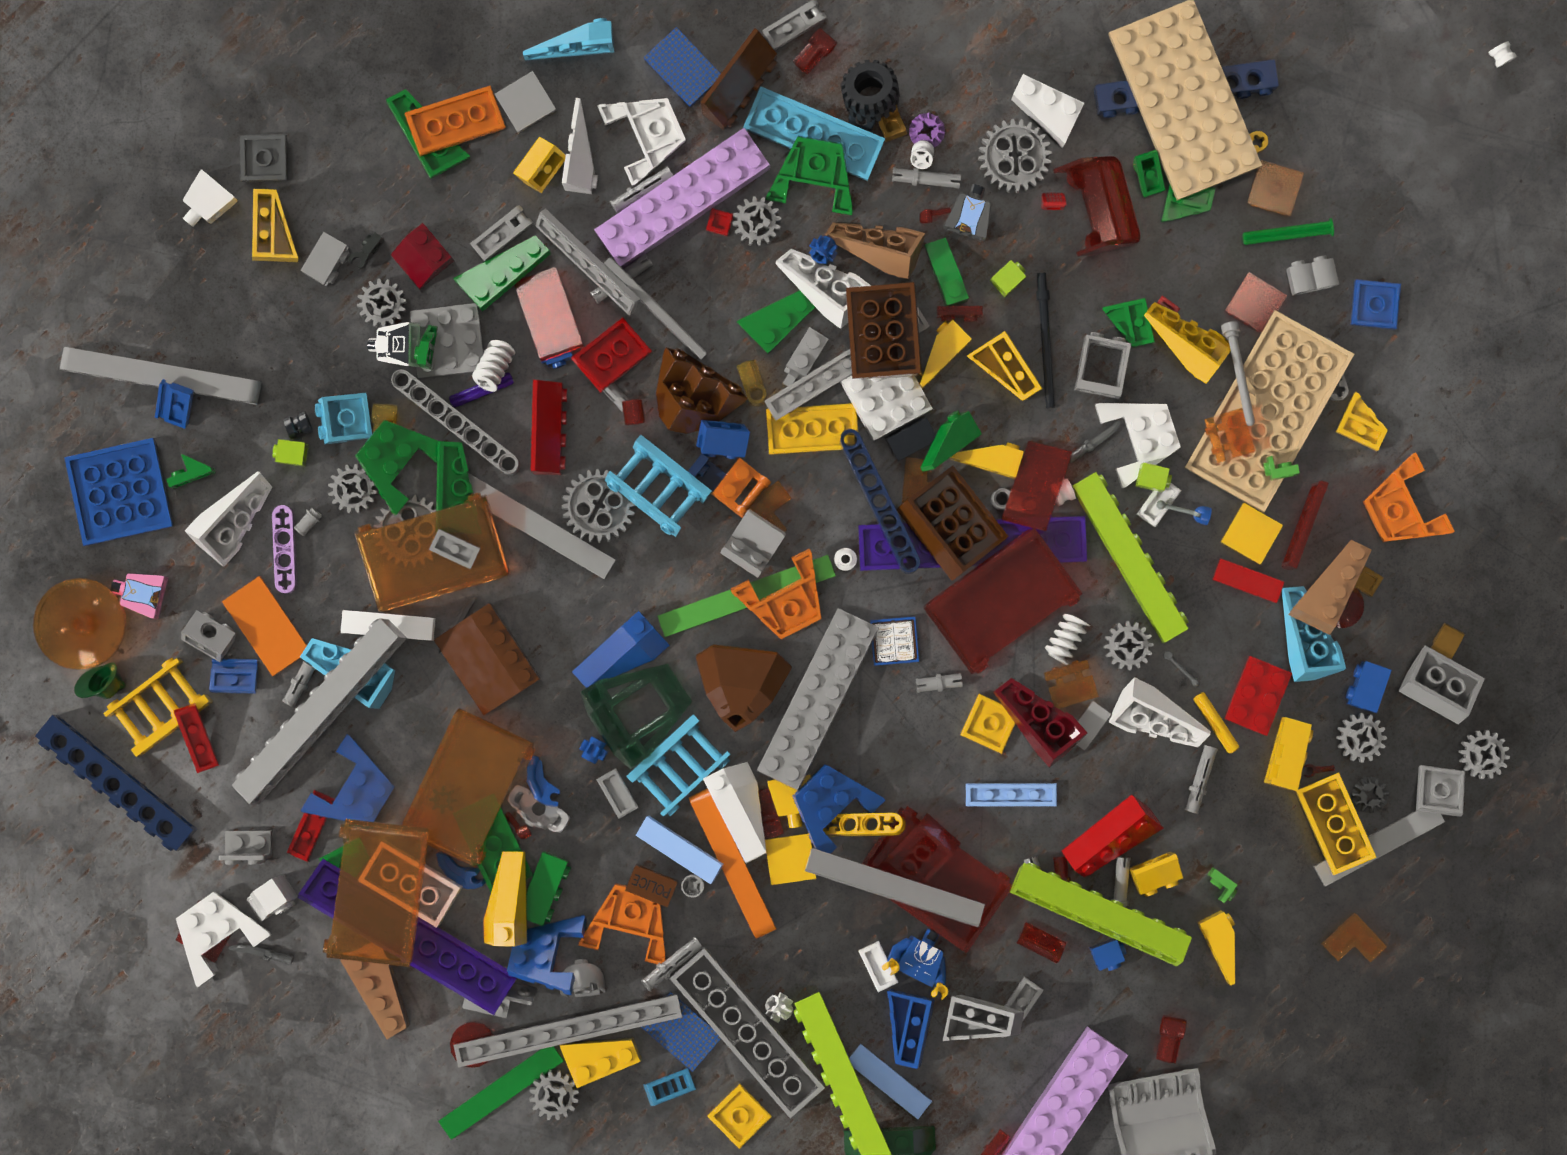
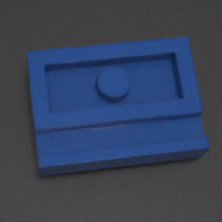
M162 379L159 384L155 418H164L165 422L185 429L189 424L194 390L173 382L172 384L166 383V380Z
M212 659L209 691L211 693L256 694L258 660L222 659L221 662Z

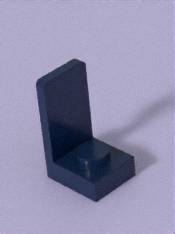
M703 454L698 457L688 470L691 475L712 490V492L726 475L725 472L714 465Z

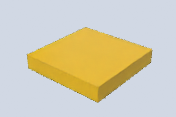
M1242 503L1221 543L1260 565L1283 525L1246 503Z
M978 694L960 735L1002 754L1015 726V722L1001 703Z
M809 833L765 839L771 885L816 879L815 874L805 871L810 850L812 849Z
M741 1084L734 1088L707 1115L739 1149L772 1117Z

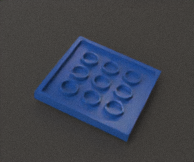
M155 438L64 457L83 546L174 527Z

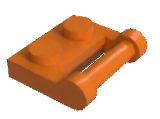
M738 458L711 494L743 518L764 488L769 487L771 481L744 460ZM751 479L755 480L757 484L741 505H738L735 500Z

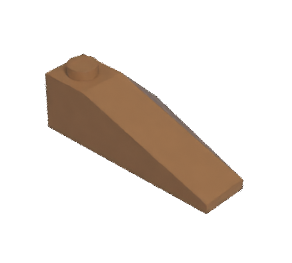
M833 222L825 236L832 238L838 246L885 273L895 275L898 278L908 279L916 267L925 233L903 227H896V231L883 230V226L875 225L873 229H866L860 224Z

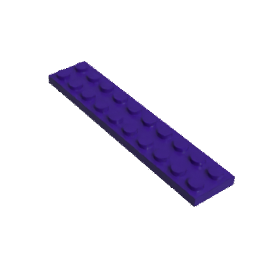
M1085 516L996 520L1009 537L972 566L1087 562ZM903 523L920 559L918 569L941 568L908 524ZM879 524L858 525L860 571L900 569ZM884 524V525H885L886 527H888V528H892V527H894L896 524ZM896 537L893 540V544L897 548H903L906 545V541L902 537ZM907 557L903 560V565L907 569H912L916 566V562L913 558Z
M325 859L321 860L298 894L297 898L492 1015H495L517 978L509 976L505 967L382 896Z

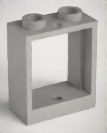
M1095 332L1084 337L1074 390L1119 399L1122 394L1131 343H1126V339L1121 337H1113V340L1106 339L1104 334ZM1090 344L1122 350L1115 386L1083 380Z

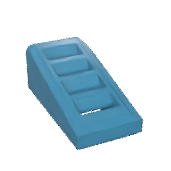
M688 1068L643 1084L651 1106L696 1090ZM679 1076H683L687 1088L683 1089ZM671 1079H674L676 1087L678 1089V1091L674 1092V1089L672 1087L670 1081ZM665 1082L667 1090L669 1092L668 1095H665L661 1083ZM653 1086L657 1087L658 1093L660 1095V1098L658 1099L656 1098V1095L654 1093Z

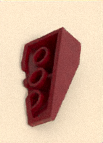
M1012 678L994 691V694L1031 747L1049 768L1064 757L1087 735L1086 730L1071 714L1064 713L1056 708L1053 703L1043 700L1035 695V692Z

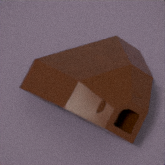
M665 348L656 397L659 417L668 430L684 434L699 431L701 420L719 422L747 400V397L742 392V388L738 384L728 380L680 348Z
M713 644L696 655L706 695L719 717L734 732L752 723L773 702L792 669V666L778 652Z

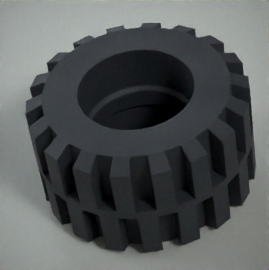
M864 60L865 63L863 64L857 62L855 63L856 67L848 69V74H844L843 81L841 82V91L847 112L850 111V115L853 118L857 116V119L861 122L866 119L867 123H872V120L875 119L879 122L882 117L888 118L890 116L889 112L894 113L900 97L896 74L894 75V70L891 67L888 68V65L884 62L879 64V60H874L873 62ZM876 86L881 88V91L873 96L859 94L866 87Z

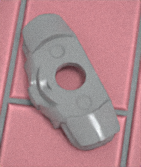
M516 785L511 790L508 802L517 810V813L525 820L527 825L558 833L563 832L568 826L570 816L562 809L545 805V813L540 816L535 815L532 807L538 801L534 799L532 792L520 785Z

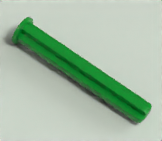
M1329 218L1327 222L1244 232L1242 236L1243 243L1249 245L1326 234L1334 236V224L1332 218Z

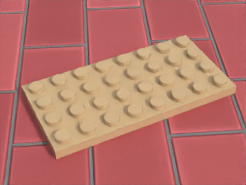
M1187 0L1108 33L1177 201L1262 166L1194 0Z
M1274 310L1243 365L1255 419L1254 425L1248 426L1246 424L1237 379H1235L1186 464L1185 469L1258 510L1265 512L1283 479L1271 481L1270 476L1265 475L1263 463L1267 462L1266 458L1269 456H1273L1275 469L1278 468V464L1293 463L1355 354Z

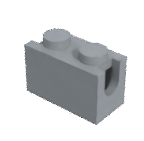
M323 232L300 271L328 287L330 283L333 284L339 275L337 270L340 265H344L350 256L348 252L350 248L343 242Z

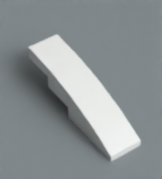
M347 610L342 612L341 633L365 635L373 621L383 618L389 619L407 639L434 641L436 618Z

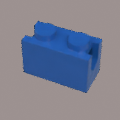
M701 420L696 446L701 448V453L708 457H715L716 455H724V457L729 459L745 457L750 431L744 424Z
M1361 661V664H1357L1353 673V677H1356L1353 686H1349L1346 693L1347 704L1371 713H1377L1392 670L1368 661Z

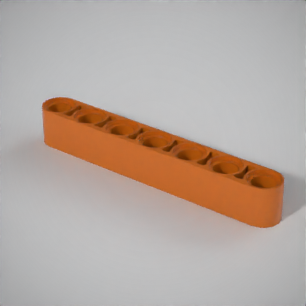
M708 788L688 797L717 859L724 864L722 870L755 938L758 939L777 930Z

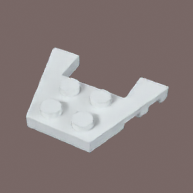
M668 98L597 105L605 125L628 117L644 153V159L624 167L632 187L641 182L686 141Z
M1095 404L1101 424L1124 418L1138 462L1115 469L1121 488L1127 487L1137 479L1141 463L1157 465L1181 447L1167 404Z
M215 891L176 918L197 987L216 975L203 957V954L240 928L253 947L272 935L270 931L257 924L255 920L242 913Z

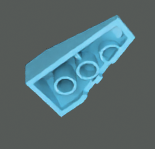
M606 18L594 19L591 23L584 24L524 50V59L535 60L613 53L615 51L612 23L607 21Z
M1304 586L1282 589L1288 657L1294 682L1317 680L1346 669L1341 647L1337 641L1334 642L1331 635L1288 615L1307 592Z
M312 638L300 658L323 675H326L340 664V658L344 654L349 653L351 649ZM385 663L354 698L368 708L380 709L392 690L395 670Z

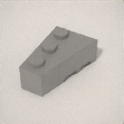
M965 995L952 996L943 1041L1018 1035L1021 1031L1024 1011Z

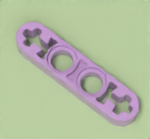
M280 505L272 512L274 579L276 589L281 593L288 594L293 592L297 586L295 523L292 509L288 506ZM282 509L289 513V517L285 518V525H290V529H277V525L282 526V519L277 517L282 512ZM281 532H287L290 535V541L285 545L280 544L278 541V536ZM284 554L289 555L291 558V563L287 567H282L279 564V558ZM279 570H292V574L287 573V580L292 582L287 587V590H285L284 586H280V582L284 581V574H279Z

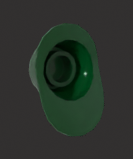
M111 662L92 668L82 674L75 684L74 693L79 698L98 696L103 699H110L118 691L124 689L126 685L122 681L121 675L117 672V665Z

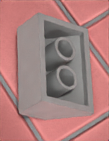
M1425 645L1406 673L1399 692L1459 724L1470 715L1485 678Z

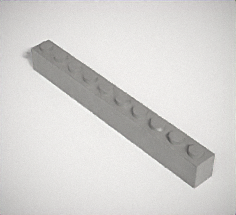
M379 618L373 621L369 626V631L355 641V647L340 658V664L325 675L324 682L320 686L315 687L310 692L308 700L295 709V714L292 718L286 720L280 726V731L277 735L268 739L265 743L266 747L261 753L254 755L250 760L251 764L237 774V780L232 784L235 790L249 804H260L407 637L389 619Z

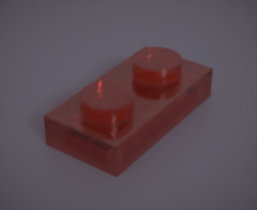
M937 306L936 318H941L942 322L955 321V318H964L966 322L978 321V318H981L983 315V306Z
M1027 922L1022 927L1017 940V944L1055 963H1058L1061 959L1066 942Z

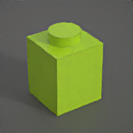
M1010 260L990 279V282L1006 297L1025 280L1026 275L1024 273L1026 270L1019 262L1014 263Z
M278 439V443L274 444L273 458L279 464L306 467L309 444Z
M1143 462L1140 464L1135 486L1163 492L1165 488H1169L1172 475L1169 474L1170 469Z

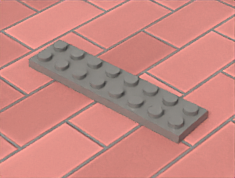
M839 608L837 609L757 769L758 772L797 791L800 789L879 627Z

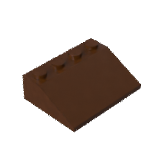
M756 28L753 29L700 101L702 115L722 130H725L727 126L730 128L733 126L738 118L737 112L740 108L744 110L751 101L749 97L754 90L758 91L760 89V86L765 81L762 78L767 72L771 73L778 64L776 61L777 53Z
M915 283L846 288L852 379L922 376Z
M953 465L896 509L952 581L1009 537Z
M491 602L434 639V642L483 715L540 679L537 671Z

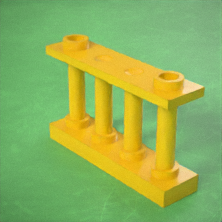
M172 657L161 665L163 669L122 700L116 699L107 705L108 710L103 713L106 717H112L114 714L117 716L135 740L134 744L136 746L131 751L136 757L144 755L179 728L173 711L179 709V707L159 682L168 673L172 675L190 699L189 703H196L199 712L213 702L208 694L202 696L197 694L177 667L183 663L181 658L173 659ZM150 687L154 689L172 713L170 715L172 719L167 723L161 722L141 696ZM131 701L136 703L153 726L152 730L154 732L148 737L140 733L122 709Z

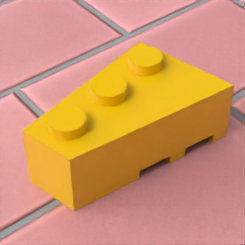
M253 189L252 261L298 262L297 252L277 190Z
M1006 331L967 355L968 358L1022 401L1027 400L1043 389Z
M1287 717L1281 718L1264 783L1298 791L1303 765L1307 759V745L1313 737L1312 724Z
M633 1037L570 1042L559 1045L576 1088L639 1063L642 1059Z

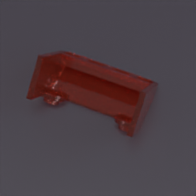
M1115 156L1085 157L1053 169L1054 173H1067L1069 185L1076 190H1082L1093 232L1086 235V249L1077 251V256L1096 255L1130 246L1140 241V230L1122 165L1118 158Z

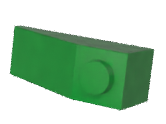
M946 238L925 244L924 247L945 308L967 302L969 297Z
M955 411L947 416L948 420L940 426L920 467L922 472L935 469L982 435L969 411L962 413Z

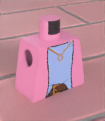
M127 574L125 582L113 580L110 592L122 595L120 605L147 617L158 619L169 577Z

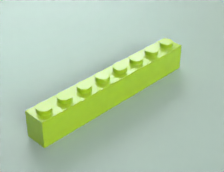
M1097 472L1072 486L1075 496L1161 642L1165 643L1188 630L1186 624L1189 621L1182 611L1179 613L1175 607L1177 601L1171 592L1167 593L1163 585L1166 583L1159 572L1155 573L1152 567L1154 562L1148 553L1144 554L1140 547L1143 545L1137 533L1132 534L1129 528L1131 523L1125 513L1121 515L1117 508L1120 506L1114 494L1110 495L1105 488L1108 486L1102 474L1098 476Z
M1033 863L1022 864L1010 890V893L1174 966H1178L1184 961L1192 939L1191 936L1186 935V931L1180 928L1172 929L1166 926V923L1160 919L1153 918L1152 920L1145 917L1142 911L1127 909L1119 901H1109L1103 898L1101 893L1082 889L1080 884L1073 881H1064L1060 875L1053 872L1046 873Z
M818 992L794 1003L797 1008L793 1010L798 1023L803 1022L806 1029L802 1031L807 1044L812 1043L815 1049L811 1053L816 1065L821 1064L824 1070L821 1073L825 1085H830L833 1090V1094L830 1095L835 1108L840 1106L843 1115L839 1116L844 1128L849 1127L852 1133L849 1140L853 1149H859L861 1155H892L822 995Z

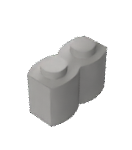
M1324 255L1313 258L1314 262L1305 264V260L1292 262V267L1286 269L1292 296L1339 285L1334 259H1327V256Z

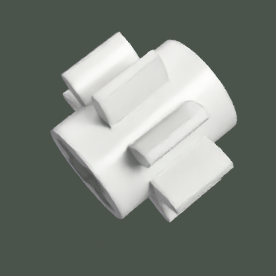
M781 992L778 994V997L772 995L766 1001L765 1008L767 1012L765 1014L777 1023H779L780 1019L787 1020L793 1012L791 1005L793 1001Z

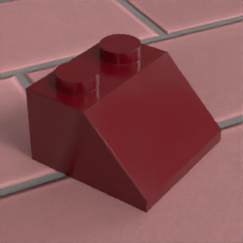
M423 222L410 232L391 254L419 289L423 288L454 262V259Z

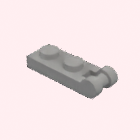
M817 0L809 1L762 30L774 51L827 20L826 14L820 11ZM808 12H811L814 16L810 20L805 15Z
M520 205L470 243L484 262L534 224L530 217L527 218L525 216L524 210ZM517 219L520 224L514 227L511 223L512 220Z

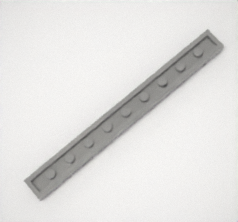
M678 994L461 1042L453 1046L459 1068L682 1018Z

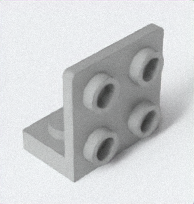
M749 509L720 553L758 578L786 536V533Z
M272 830L225 831V854L219 855V860H225V865H236L243 863V860H248L250 865L266 863V859L272 858Z

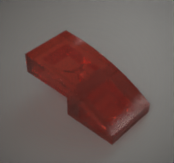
M769 787L759 790L765 840L784 834Z

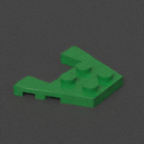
M798 136L768 192L766 200L786 203L790 180L835 188L832 212L853 215L843 144Z
M383 420L355 457L370 480L377 487L379 494L386 501L392 514L397 515L409 499L391 485L392 481L418 449L437 463L439 441Z

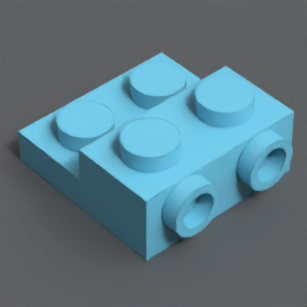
M366 393L328 396L318 399V403L315 404V413L317 417H321L322 426L318 427V435L320 440L324 439V444L369 439L372 435Z

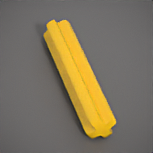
M1204 692L1196 695L1193 698L1194 702L1229 754L1235 752L1239 745Z

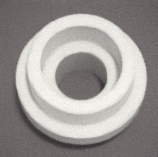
M842 548L836 552L834 562L840 570L847 571L856 565L857 557L853 550ZM848 555L850 557L849 563H843L841 557Z

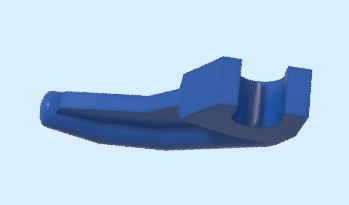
M532 756L527 766V783L534 799L546 806L558 807V802L551 801L550 796L552 794L559 795L560 790L544 778L542 761L539 760V757Z
M443 851L436 854L438 865L444 874L463 886L464 889H476L486 883L484 878L481 880L475 878L480 872L479 868L459 866Z

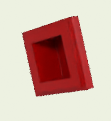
M1042 193L1043 210H1063L1066 207L1064 193Z

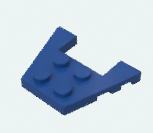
M346 734L336 752L356 763V766L333 804L311 793L300 811L371 827L395 787L357 743Z
M828 765L820 768L792 795L802 821L809 832L811 843L814 844L815 849L829 854L837 846L823 829L848 804L856 799L868 813H873L885 801L882 796Z
M582 915L527 929V943L512 946L507 967L509 976L533 984L537 982L545 985L548 989H558L563 991V994L572 995L575 981L574 973L553 972L560 938H584L587 924L586 916Z

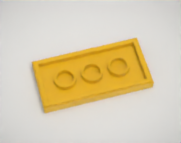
M852 404L798 407L775 421L769 409H766L769 455L842 450L840 445L842 433L847 429H854L858 432L857 412ZM852 435L844 438V443L848 446H853L857 442L856 438Z

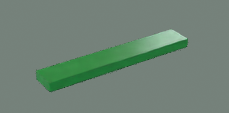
M555 1046L540 1049L441 1118L438 1122L452 1140L531 1085L534 1079L538 1080L540 1073H548L549 1070L561 1064L564 1059Z

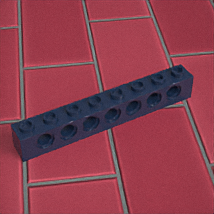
M1275 59L1222 67L1226 79H1233L1236 83V88L1230 89L1233 96H1237V99L1249 98L1251 94L1259 93L1260 96L1271 95L1279 86ZM1248 76H1255L1258 79V85H1251L1248 82ZM1127 80L1098 84L1094 87L1097 116L1103 115L1104 118H1112L1121 112H1126V115L1139 113L1138 105ZM1122 95L1125 103L1117 104L1114 101V96Z
M52 715L35 735L40 740L38 744L47 751L51 749L57 754L56 758L64 765L70 764L75 768L73 772L83 780L87 778L92 782L91 787L100 794L104 792L108 795L111 804L117 808H124L127 811L126 815L136 823L140 821L145 826L144 830L151 836L155 837L157 835L162 839L161 844L168 850H181L196 832L197 828L59 715ZM61 735L67 739V744L64 748L58 744V738ZM79 749L85 754L82 762L77 761L75 757ZM95 764H99L102 767L100 776H96L93 773ZM113 778L118 779L120 782V787L117 791L113 790L110 786ZM131 792L135 793L138 798L135 805L130 804L128 801V796ZM148 807H152L155 810L153 819L146 817L145 811ZM166 821H169L173 826L170 834L163 830V824Z

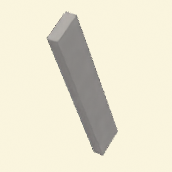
M546 208L539 213L535 226L629 316L633 314L640 298Z
M609 257L603 263L640 298V301L699 360L706 355L707 352L612 258Z
M1414 811L1368 836L1376 858L1336 875H1332L1326 860L1313 867L1326 887L1445 821L1441 814Z

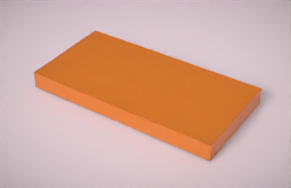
M491 86L405 112L406 120L420 156L506 128Z
M258 576L222 601L272 676L277 675L300 659L307 644L261 576Z

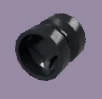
M306 411L298 413L296 417L289 416L283 418L286 431L291 440L298 438L302 433L309 434L313 432Z

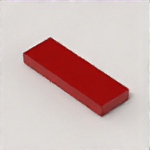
M1221 558L1212 578L1213 581L1273 603L1278 602L1284 585V581Z
M196 703L173 710L197 773L219 766Z
M317 790L313 792L314 795L330 804H333L335 798ZM304 813L287 853L308 862L328 818Z

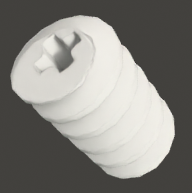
M492 340L488 343L487 349H485L480 363L477 364L476 370L472 375L477 385L490 392L497 390V385L501 383V378L505 375L504 370H507L509 367L508 363L512 362L511 356L515 355L513 347L500 340Z
M1064 614L1063 618L1067 623L1059 622L1058 625L1062 630L1054 631L1058 638L1051 637L1049 640L1053 646L1046 645L1045 649L1048 651V655L1068 665L1069 663L1064 658L1073 657L1069 649L1077 650V646L1073 642H1081L1082 639L1078 634L1087 633L1082 626L1090 625L1073 615Z

